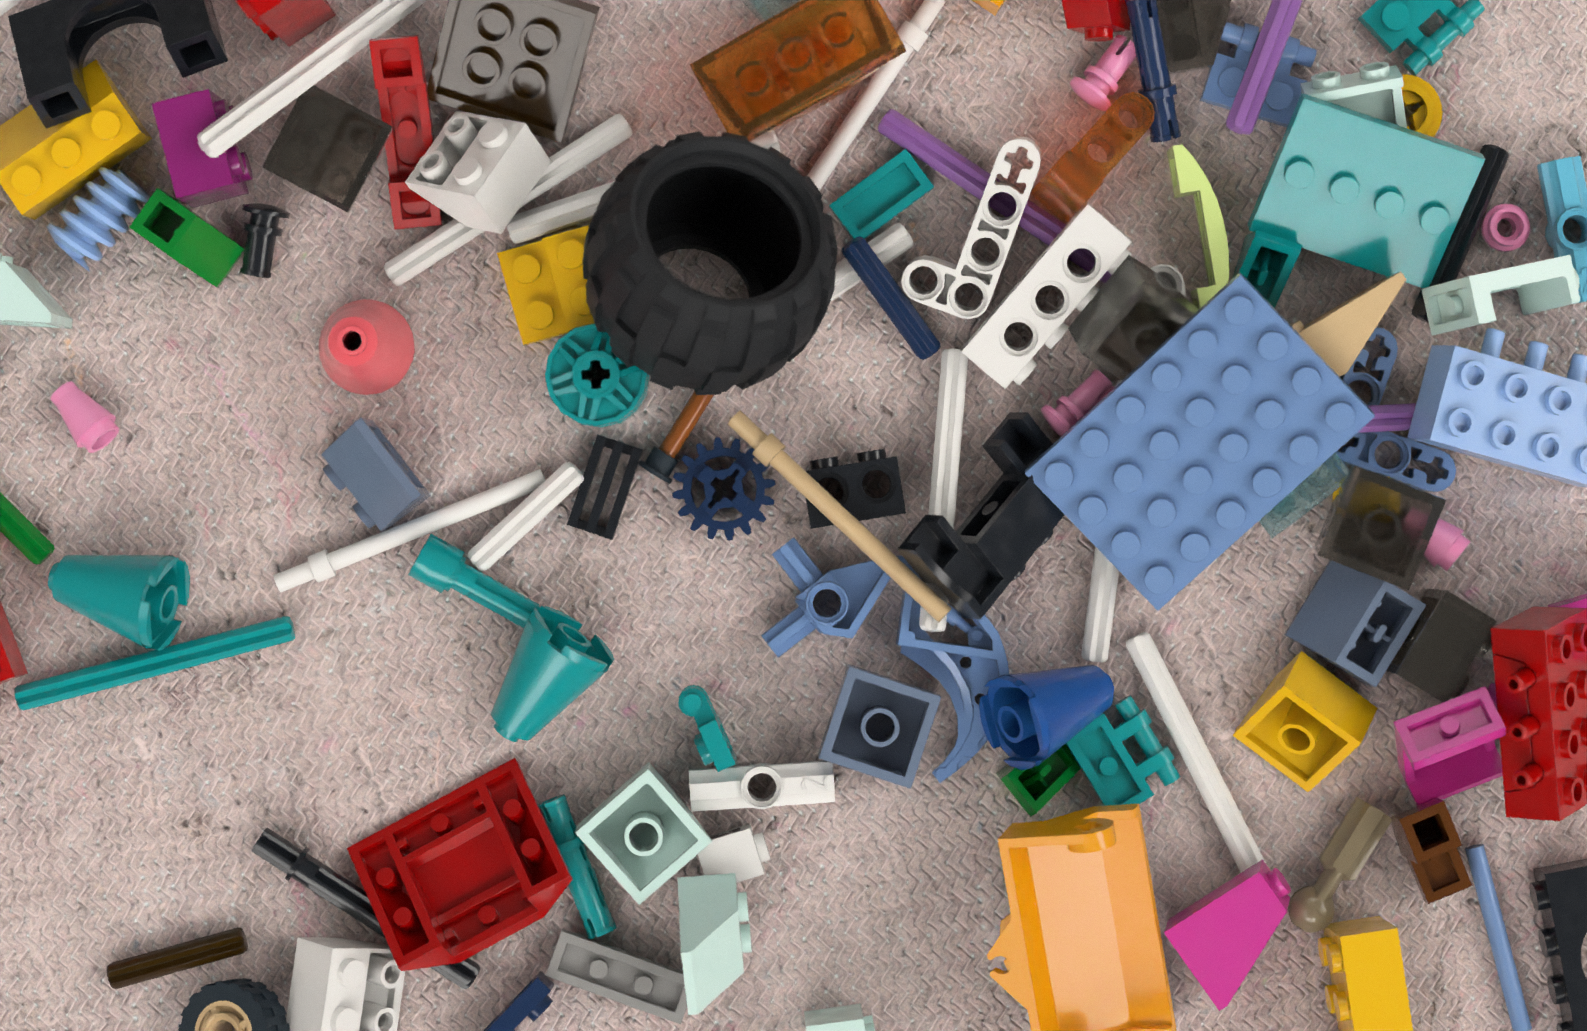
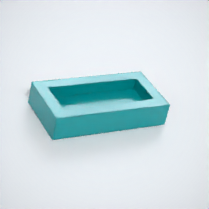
M904 149L831 203L829 208L852 239L858 236L866 239L930 192L934 186L907 149Z

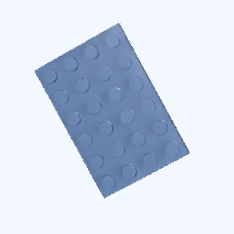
M1239 272L1025 470V474L1028 477L1033 476L1034 484L1159 611L1375 417V414Z

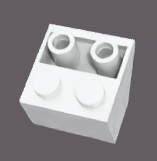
M455 111L427 152L420 158L417 166L405 183L411 190L466 227L502 234L551 163V160L526 123Z
M298 937L286 1016L290 1031H397L405 971L398 969L389 945L336 937Z

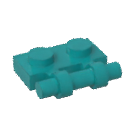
M1377 0L1358 20L1389 53L1405 42L1414 52L1402 64L1409 73L1416 76L1425 66L1435 65L1443 57L1442 50L1458 35L1464 37L1475 26L1473 21L1485 11V8L1479 0H1468L1460 8L1455 6L1451 0ZM1436 12L1444 23L1431 36L1427 37L1418 27Z
M699 685L687 686L679 696L678 705L682 713L694 717L700 733L695 735L694 742L704 764L708 765L714 762L718 772L735 765L737 756L707 692Z
M1129 695L1115 704L1124 721L1113 728L1103 713L1066 743V746L1103 806L1141 804L1149 799L1154 793L1144 778L1154 772L1157 773L1164 786L1175 782L1181 777L1172 763L1175 757L1167 745L1162 747L1149 726L1152 722L1150 716L1145 709L1140 710L1132 696ZM1132 735L1146 755L1137 764H1135L1122 741Z

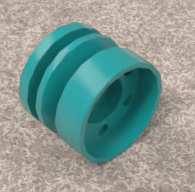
M595 323L574 328L557 341L548 356L545 379L549 396L563 414L582 425L604 428L623 423L639 410L647 397L650 375L635 365L628 368L611 351L612 346L609 344V335L605 332H599ZM600 362L603 370L610 371V379L602 380L601 388L594 389L591 381L584 380V372L592 371L593 363Z

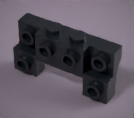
M1010 412L982 445L1003 474L957 531L952 528L943 515L926 514L897 549L924 583L936 584L963 618L982 619L1010 582L1017 579L1024 572L1026 562L1038 547L1044 545L1051 538L1053 529L1064 516V513L1034 484L1033 476L1028 477L1025 474V470L1053 445L1029 413Z

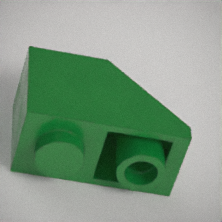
M159 188L155 190L129 227L168 256L217 288H219L245 251V248Z

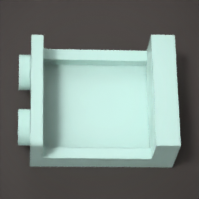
M1374 62L1361 66L1359 68L1360 72L1341 76L1338 71H1327L1313 75L1310 82L1300 83L1301 92L1407 128L1401 88L1404 86L1403 76L1396 65L1389 66L1387 62Z
M1571 255L1472 275L1421 289L1432 336L1496 321L1491 294L1515 289L1518 293L1523 315L1580 302L1578 291L1580 284L1579 276L1573 267Z

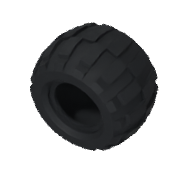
M700 131L677 135L674 140H669L664 147L654 145L630 162L619 173L615 182L601 196L585 237L582 263L583 278L588 280L586 283V300L597 330L609 335V344L612 346L611 351L628 368L635 365L650 375V382L673 390L675 386L694 389L696 395H720L721 392H727L733 385L744 390L773 376L785 366L787 361L790 362L804 350L819 328L835 289L836 271L834 270L837 263V243L832 216L823 212L824 203L821 200L823 195L809 176H802L790 165V158L771 146L769 149L751 143L748 141V137L723 132L722 136H704ZM680 249H696L714 254L728 262L739 273L746 285L749 298L726 299L695 290L677 279L664 267L659 257Z

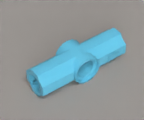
M1581 156L1538 164L1537 170L1548 222L1545 228V238L1548 245L1553 249L1554 258L1571 255L1573 267L1579 276V303L1587 302V187ZM1567 219L1576 221L1581 228V237L1577 243L1568 241L1563 234V225Z

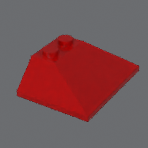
M516 758L509 760L347 848L398 969L401 971L455 964L466 960L544 918L573 880Z

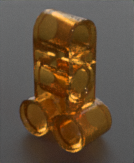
M1135 92L1125 93L1120 96L1071 151L1068 149L1031 190L1030 194L1057 219L1066 224L1104 183L1103 179L1150 128L1155 115L1153 104L1144 95ZM1124 110L1132 113L1137 120V128H1128L1123 125L1119 119V111ZM1096 144L1102 147L1106 152L1107 162L1102 163L1092 159L1088 152V145Z

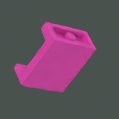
M1485 686L1394 721L1399 770L1416 806L1435 798L1445 799L1503 776L1501 757L1496 748L1495 739L1506 735V727Z

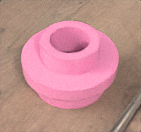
M1500 204L1491 208L1485 214L1481 224V232L1485 242L1491 248L1501 252L1513 251L1526 242L1530 233V222L1528 216L1520 207L1513 204ZM1501 219L1509 221L1512 226V232L1508 237L1501 236L1498 233L1497 224Z

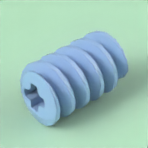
M104 167L99 169L105 184L101 186L91 181L86 183L92 198L87 200L77 195L72 198L79 210L77 214L64 209L59 212L66 224L64 229L50 223L46 226L55 243L89 272L90 270L84 257L100 261L103 256L97 243L113 247L116 242L110 228L126 233L129 228L122 215L125 214L136 218L140 213V209L135 201L139 200L147 203L151 197L120 168L116 172Z

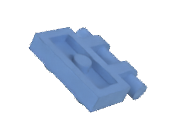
M1225 21L1220 40L1237 46L1233 58L1219 53L1213 56L1200 101L1228 110L1231 109L1247 68L1251 52L1260 34L1258 26L1244 23L1242 27ZM1289 36L1258 119L1288 127L1302 93L1300 83L1307 82L1306 80L1289 75L1292 65L1297 63L1311 68L1316 57V49L1300 45V39Z

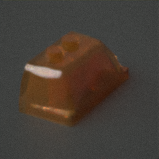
M801 0L691 63L690 67L727 133L746 136L750 142L832 101L880 70L887 62L905 53L906 48L878 0Z

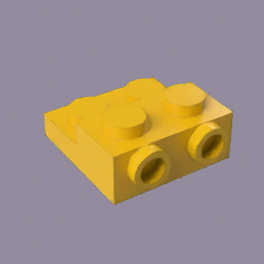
M588 225L542 238L538 242L497 253L524 346L566 335L574 328L595 323L586 300V283L588 280L583 278L582 261L585 237L589 229Z

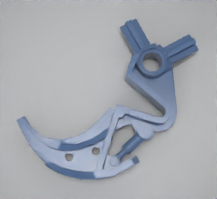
M793 537L771 555L800 591L795 596V602L798 604V607L761 636L778 658L815 629L820 634L853 639L891 577L872 560L830 570L822 574L795 537ZM898 555L897 557L918 576L905 558ZM823 589L833 590L840 597L839 609L830 616L820 615L813 608L815 595ZM903 590L896 644L901 646V654L920 665L939 680L950 695L957 714L958 736L955 745L946 759L932 771V774L941 783L964 766L988 741L981 724L979 704L975 702V696L979 693L987 695L989 687L984 686L988 681L998 676L1009 674L1008 660L998 631L985 615L981 620L972 619L977 626H971L961 618V614L950 604L948 605L952 609L947 614L946 622L952 627L956 625L967 634L968 645L933 640L926 631L920 628L921 606ZM963 657L971 659V665L968 668H963L960 665V660Z

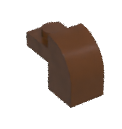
M1435 798L1391 817L1397 844L1402 856L1408 861L1425 903H1433L1473 886L1457 849L1463 845L1444 800Z

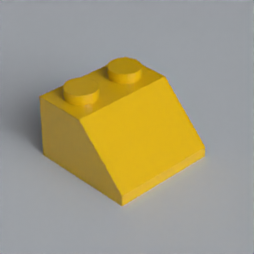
M1301 651L1275 676L1235 729L1232 736L1305 791L1309 792L1362 743L1378 708Z

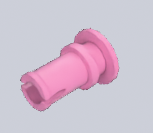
M1120 34L1115 36L1113 42L1095 66L1089 65L1083 72L1085 79L1074 77L1070 82L1071 88L1083 101L1101 111H1107L1110 108L1111 102L1107 95L1115 94L1119 88L1117 82L1136 58L1134 42L1130 40L1128 45L1125 46L1124 43L1127 37Z
M1095 369L1068 397L1062 395L1057 399L1056 403L1058 406L1055 409L1049 405H1044L1041 408V412L1050 427L1059 436H1062L1115 387L1112 386L1111 381L1102 372Z

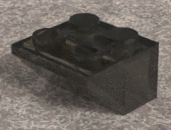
M313 85L297 99L262 168L299 189L349 213L394 127Z

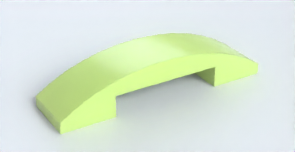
M1180 144L1172 146L1167 150L1174 198L1190 195L1194 197L1209 285L1208 287L1196 288L1190 292L1195 314L1228 283L1229 249L1223 216L1212 186L1195 158Z

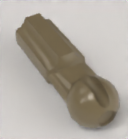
M1359 797L1354 799L1318 857L1323 867V871L1313 886H1306L1297 890L1290 898L1288 912L1290 920L1294 925L1307 933L1318 932L1329 926L1335 913L1332 896L1342 881L1356 880L1392 822L1391 817Z

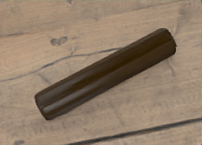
M237 927L112 962L106 967L108 981L113 989H119L237 956L248 950L246 935L242 928Z

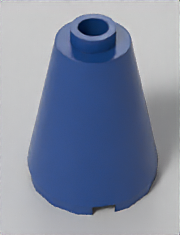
M1095 665L1001 675L988 681L984 686L989 688L987 695L980 697L979 710L981 724L987 740L993 749L1001 746L1009 756V758L1003 761L1011 767L1025 770L1040 765L1108 710L1113 703L1114 685L1110 676Z

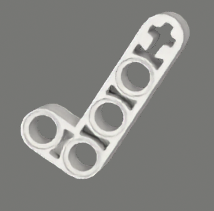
M1018 136L1009 139L1003 144L997 155L957 265L929 255L918 256L909 262L902 274L901 281L903 290L909 298L964 319L977 318L985 312L989 306L1041 165V151L1033 140L1028 137ZM1019 146L1028 149L1027 158L1033 161L1031 167L1023 166L1016 181L1017 183H1026L1025 190L1023 191L1010 182L996 181L998 174H1001L1006 179L1008 178L1012 161L1006 158L1007 152L1016 153ZM1006 192L1013 196L1017 206L1011 216L1002 218L992 213L989 200L995 193ZM984 237L994 240L1000 250L998 258L988 263L978 260L973 254L972 249L974 242ZM925 266L934 270L938 279L936 287L928 291L916 288L911 278L914 269ZM965 283L977 285L983 294L981 303L974 307L962 305L956 296V290L960 285Z

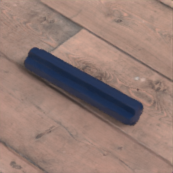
M861 236L850 240L841 249L844 257L917 357L922 360L931 357L941 347L938 339L867 241Z

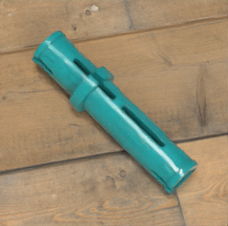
M565 794L539 803L538 806L573 878L568 887L581 915L588 939L600 937L617 928L616 923L608 909L595 871L588 858L584 842L575 833L577 826L571 815Z

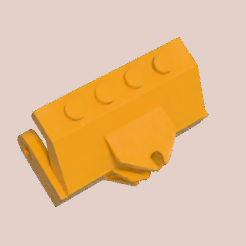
M1139 804L1092 806L1045 821L1012 823L998 838L1010 913L1001 920L1000 936L988 952L987 958L993 960L997 956L1005 957L1004 964L1007 971L995 967L990 972V976L1028 1010L1031 1031H1176Z

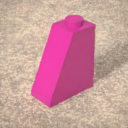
M1263 859L1168 919L1164 930L1168 940L1219 1011L1228 1006L1288 910L1290 901L1288 894L1291 892V888L1283 874L1277 868L1270 870Z

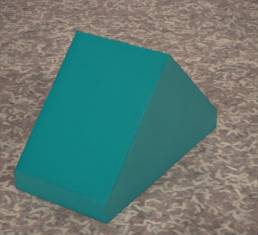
M1255 230L1245 236L1232 279L1240 272L1275 308L1301 252L1302 244Z

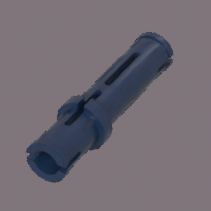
M1125 0L1142 89L1138 90L1140 101L1144 100L1151 142L1172 140L1171 136L1174 139L1181 137V131L1179 130L1173 95L1177 94L1176 83H1171L1156 0Z

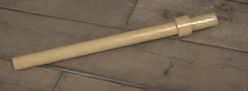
M741 410L731 418L728 425L754 449L752 455L765 467L771 465L938 623L951 611L952 608L799 466L784 451L786 446L775 435L771 433L767 436Z

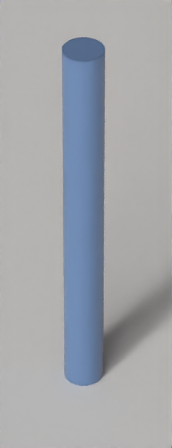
M1484 844L1466 847L1465 851L1512 1030L1529 1031L1532 1029Z

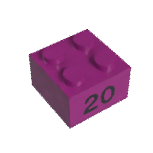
M210 89L151 103L176 199L195 208L249 194L246 181L252 180L253 175L246 152L240 153L235 143L218 157L210 158L198 145V134L234 108L233 105L228 106L225 99H221Z

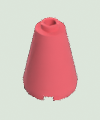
M371 299L352 301L338 308L327 319L319 339L320 360L328 376L341 388L362 395L383 393L399 384L409 370L415 354L413 332L405 317L392 306ZM361 336V345L358 349L354 350V342Z

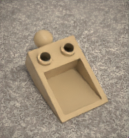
M1402 272L1385 277L1308 324L1303 325L1301 320L1295 323H1290V325L1340 377L1349 371L1405 283L1406 278Z

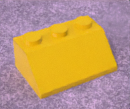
M94 60L82 69L92 112L46 129L32 105H29L0 125V185L23 216L33 220L38 219L84 187L88 181H92L100 176L99 169L101 167L110 169L152 139L98 60Z

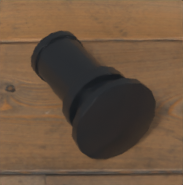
M263 203L243 204L242 210L251 212L250 222H244L243 230L248 231L240 273L255 277L271 278L270 272L276 236H282L283 230L278 227L279 219L290 218V213L279 207Z

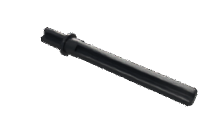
M266 828L253 846V853L286 873L285 879L287 881L293 878L385 938L367 894L363 889L309 855L310 849L308 847L301 850L271 829ZM469 958L460 963L430 967L463 989L469 988L480 972V966Z

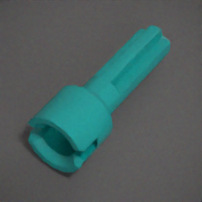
M430 534L408 573L409 576L439 593H442L443 590L449 591L452 588L522 628L525 627L528 616L535 608L537 610L540 608L538 603L465 563L464 551Z

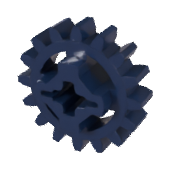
M716 437L714 449L710 451L704 445L698 443L696 448L699 457L694 460L684 455L682 461L688 467L687 472L674 473L673 478L683 483V489L672 493V498L684 499L686 503L678 511L679 516L692 514L695 517L690 527L693 531L699 529L703 524L708 526V539L713 540L718 529L724 530L728 541L733 540L734 528L740 527L747 535L751 534L749 521L754 518L764 523L766 518L759 509L762 504L773 505L775 501L769 496L764 495L766 488L776 485L773 479H763L762 473L768 467H765L762 463L756 464L753 461L755 457L752 455L753 448L749 449L745 454L740 452V439L735 438L730 448H724L720 437ZM716 457H732L736 459L729 469L713 470L705 464V462ZM736 470H739V474L735 477V483L732 487L737 493L736 497L732 501L724 497L720 502L717 501L712 508H709V504L714 499L713 495L716 491L711 485L712 481L716 477L724 481L728 476L731 477ZM749 470L753 473L756 481L757 490L754 501L747 497L743 490L742 479ZM694 477L704 484L705 500L699 508H697L692 497ZM734 507L743 514L740 518L732 521L723 522L712 519L717 511L723 508Z

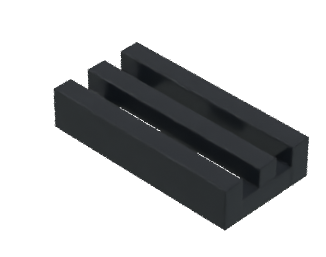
M597 434L583 475L584 480L580 484L567 525L613 540L643 449ZM607 447L612 449L589 520L585 521L580 519L603 449ZM624 453L630 455V459L607 527L598 525L621 454Z

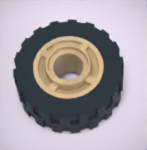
M242 978L218 981L201 987V991L194 993L189 999L188 1006L184 1007L181 1014L183 1016L182 1022L179 1024L178 1031H232V1027H234L235 1031H290V1027L285 1017L287 1014L286 1010L279 1003V997L275 992H270L266 988L267 985L261 982H252V979Z

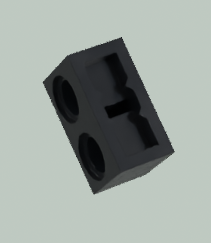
M885 449L857 453L858 463L840 466L838 456L809 461L811 470L806 472L815 481L819 482L824 478H833L841 484L843 494L839 503L858 521L906 513L897 456L886 458ZM869 471H882L889 479V490L881 498H872L863 490V478ZM805 498L810 529L834 525Z

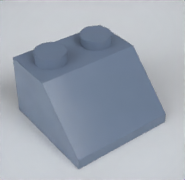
M359 418L321 454L328 463L323 468V471L338 490L341 491L345 487L349 489L358 501L352 508L369 529L374 525H377L380 531L389 529L431 496L373 420Z

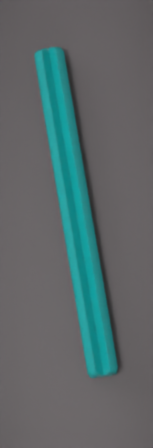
M284 616L168 646L163 650H153L18 685L14 688L16 703L19 709L24 711L290 642L295 639L294 625L289 616Z

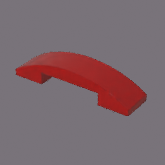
M418 35L370 39L369 46L375 89L378 90L389 171L388 187L394 230L442 225V210L411 190L405 183L417 166L420 158L434 142L432 117Z

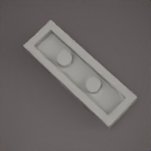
M562 929L545 976L681 1024L687 1008L683 971Z

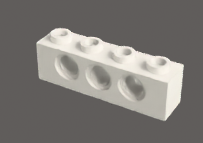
M1086 201L962 346L961 352L1004 389L1012 381L1020 385L1037 366V363L1032 358L1044 344L1051 349L1066 333L1069 327L1063 322L1075 308L1082 313L1097 297L1100 290L1095 284L1107 271L1114 276L1129 260L1132 253L1126 248L1132 243L1131 239ZM1076 249H1087L1095 256L1094 267L1086 274H1075L1067 266L1069 255ZM1044 286H1056L1063 292L1064 299L1059 308L1053 311H1046L1037 305L1035 301L1036 294ZM1022 322L1028 325L1032 330L1030 342L1022 347H1014L1008 344L1005 340L1004 332L1010 324Z

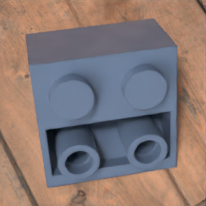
M1333 554L1284 635L1365 685L1377 687L1426 607V604L1374 573L1337 554Z

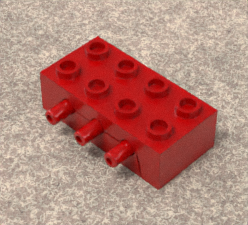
M1533 606L1491 628L1497 711L1506 727V735L1500 737L1506 817L1562 821L1587 805V608Z

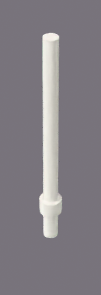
M924 0L910 22L905 20L895 34L896 43L807 175L819 191L913 51L918 53L928 38L925 32L945 4V0Z
M539 469L330 553L325 549L307 556V562L273 575L278 590L281 593L314 579L318 583L336 576V570L530 494L545 481L543 472Z

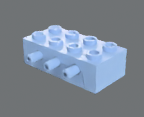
M1486 329L1480 352L1456 345L1431 346L1407 438L1577 487L1587 488L1586 355L1574 353L1567 377H1562L1542 371L1549 347L1542 342H1529L1524 365L1500 359L1499 356L1505 332L1498 329Z

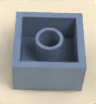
M848 664L818 752L819 759L911 789L941 696L938 693Z

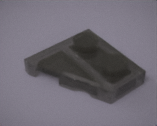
M1156 0L1169 75L1210 68L1214 65L1222 29L1226 24L1231 0Z

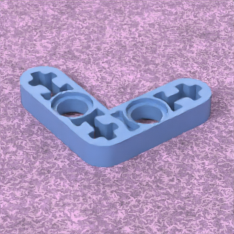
M1376 327L1367 341L1371 342L1377 336L1381 339L1379 346L1386 350L1385 356L1375 357L1370 371L1380 372L1378 379L1368 373L1353 372L1355 364L1359 367H1365L1369 357V352L1365 349L1361 350L1349 371L1340 376L1347 385L1358 380L1363 381L1369 386L1371 399L1367 405H1380L1397 356L1398 346L1396 339L1391 332L1384 328ZM1389 431L1356 433L1352 437V439H1355L1353 446L1344 447L1341 452L1336 451L1330 457L1333 460L1382 477L1390 476V480L1401 481V484L1426 492L1445 490L1452 484L1456 474L1454 460L1446 452ZM1384 441L1396 444L1400 451V460L1397 465L1390 469L1379 466L1375 459V450ZM1411 448L1417 450V454L1412 460L1420 463H1431L1434 457L1438 459L1437 467L1444 471L1443 477L1433 478L1429 484L1426 482L1427 474L1415 468L1409 469V477L1403 476L1402 473L1410 463Z

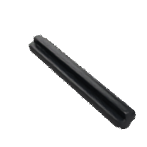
M1492 144L1484 145L1481 148L1480 153L1483 154L1485 162L1429 287L1457 279L1509 158V153L1503 148ZM1420 290L1412 308V315L1423 322L1429 323L1422 290Z

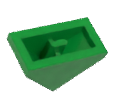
M1065 744L1038 766L1020 770L1007 764L996 774L1026 813L1032 817L1081 768Z

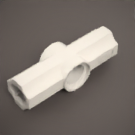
M828 761L779 764L760 762L749 766L729 767L720 772L716 768L689 769L691 812L739 808L767 809L773 806L835 802L833 763ZM765 773L775 780L776 789L772 795L766 798H757L751 794L748 782L754 775Z

